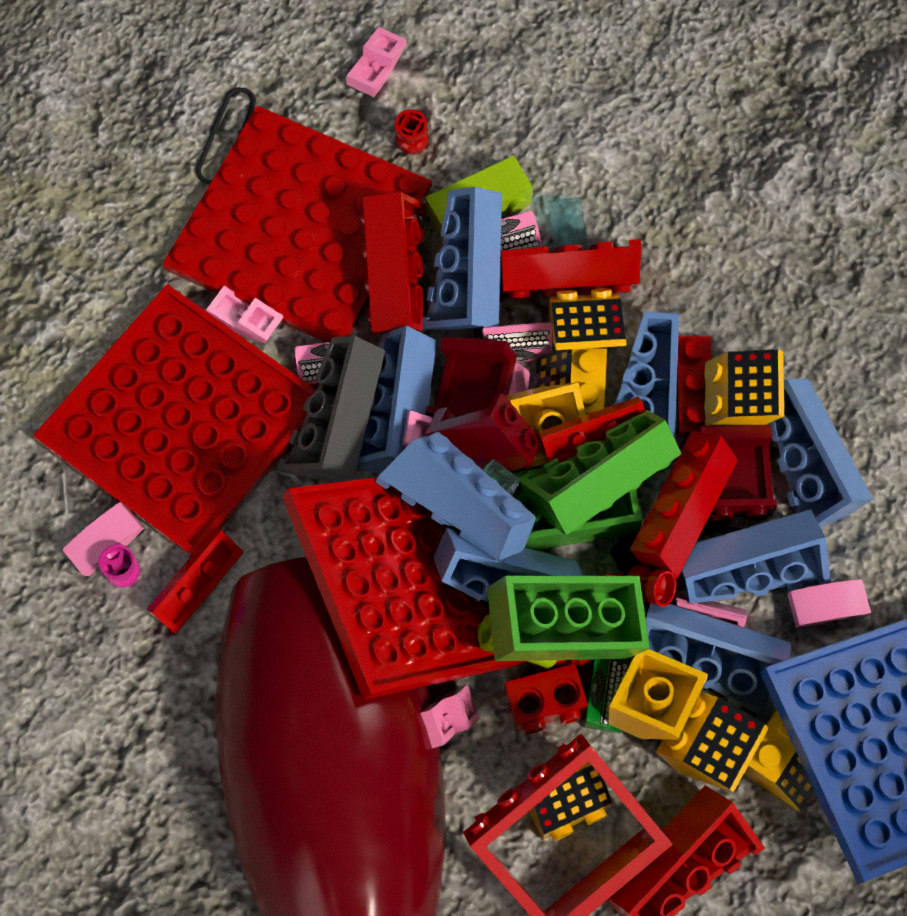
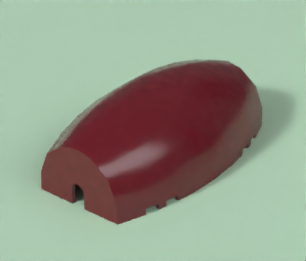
M306 557L269 564L243 575L232 588L222 631L216 688V734L219 772L227 817L246 881L261 916H437L445 859L446 804L440 746L432 748L421 716V712L431 704L428 688L424 686L363 700Z

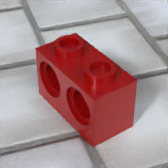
M576 663L508 681L504 684V692L516 732L525 730V734L537 733L547 728L546 724L559 720L561 725L574 723L582 719L581 714L586 713L588 708ZM560 689H567L573 694L574 700L569 704H561L555 699L554 694ZM524 699H533L538 703L539 709L533 714H526L519 708V703Z

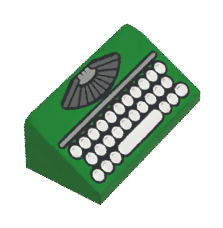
M594 659L584 728L621 734L620 729L609 725V706L630 666V661L623 659Z

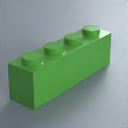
M646 410L606 432L607 439L603 441H587L576 447L578 452L573 457L561 463L555 458L544 464L546 471L533 478H530L527 473L516 480L546 520L567 536L569 533L582 528L586 521L600 511L609 509L624 494L637 489L651 475L667 468L671 461L681 455V451L665 419Z

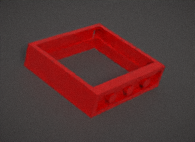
M579 734L567 745L562 743L556 755L546 763H540L533 767L528 773L526 780L516 788H510L502 793L496 805L486 813L476 815L474 817L476 821L463 831L472 850L530 916H588L673 845L582 734ZM589 761L644 828L544 911L491 851L488 845Z

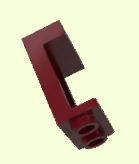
M442 338L440 351L446 357V362L435 407H426L425 414L433 418L438 409L448 407L455 417L489 408L496 394L504 393L505 396L509 394L517 355L507 341Z
M504 393L496 394L489 408L455 417L448 407L438 409L425 433L427 436L440 432L489 476L531 466L541 443L540 438Z
M771 425L701 426L699 430L701 433L722 436L738 459L709 517H712V520L716 522H725L732 520L733 517H747L751 521H761L769 518V516H773L777 508V499L773 498L769 444L772 439Z

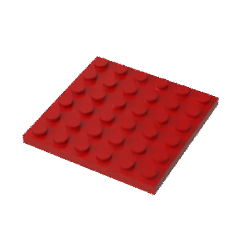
M257 105L162 265L165 271L218 294L223 286H226L234 292L236 298L249 305L256 298L283 315L281 323L325 343L331 342L333 337L351 335L369 302V294L365 288V277L368 275L367 261L363 255V243L366 241L365 228L360 217L361 209L364 208L363 197L401 191L423 203L432 188V180Z
M166 284L35 432L33 437L37 442L117 502H121L134 515L191 557L215 527L221 529L292 445L289 443L294 430L300 431L307 411L302 410L307 397L310 398L316 389L169 284Z
M377 477L288 488L281 495L363 700L531 663L528 661H495V656L492 652L480 649V643L477 640L478 628L484 616L490 614L488 602L484 600L478 601L441 581L433 557L446 528L460 531L458 528L439 524L431 518L433 512L419 503L411 506L401 499L402 492L390 485L389 488L385 489L377 484Z

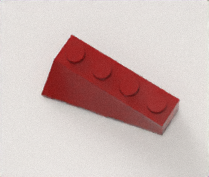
M401 191L363 197L364 208L361 209L360 217L365 228L366 241L363 243V255L367 261L368 275L365 277V288L370 300L367 321L371 331L383 336L385 332L408 326L423 332L424 291L418 285V278H421L422 274H424V261L421 259L418 249L420 243H425V230L419 226V216L426 215V204Z
M641 239L629 240V246L617 247V243L609 241L590 245L589 249H583V245L572 244L558 246L553 251H549V247L501 250L502 294H510L511 300L529 299L530 293L543 292L544 298L557 297V292L564 290H577V295H590L591 290L597 288H611L612 293L617 294L632 293L631 287H637L640 284Z
M691 431L678 445L681 455L673 460L671 472L630 548L642 565L648 566L654 571L657 569L670 571L678 579L738 462V459L723 437L719 435Z
M705 785L662 830L673 845L607 900L620 916H674L685 908V901L694 894L703 895L712 888L711 881L724 872L730 875L741 867V859L750 853L756 856L765 847L735 804Z

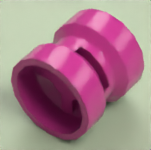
M122 544L108 546L99 557L100 570L111 585L117 588H127L137 582L141 568L133 552L128 547Z

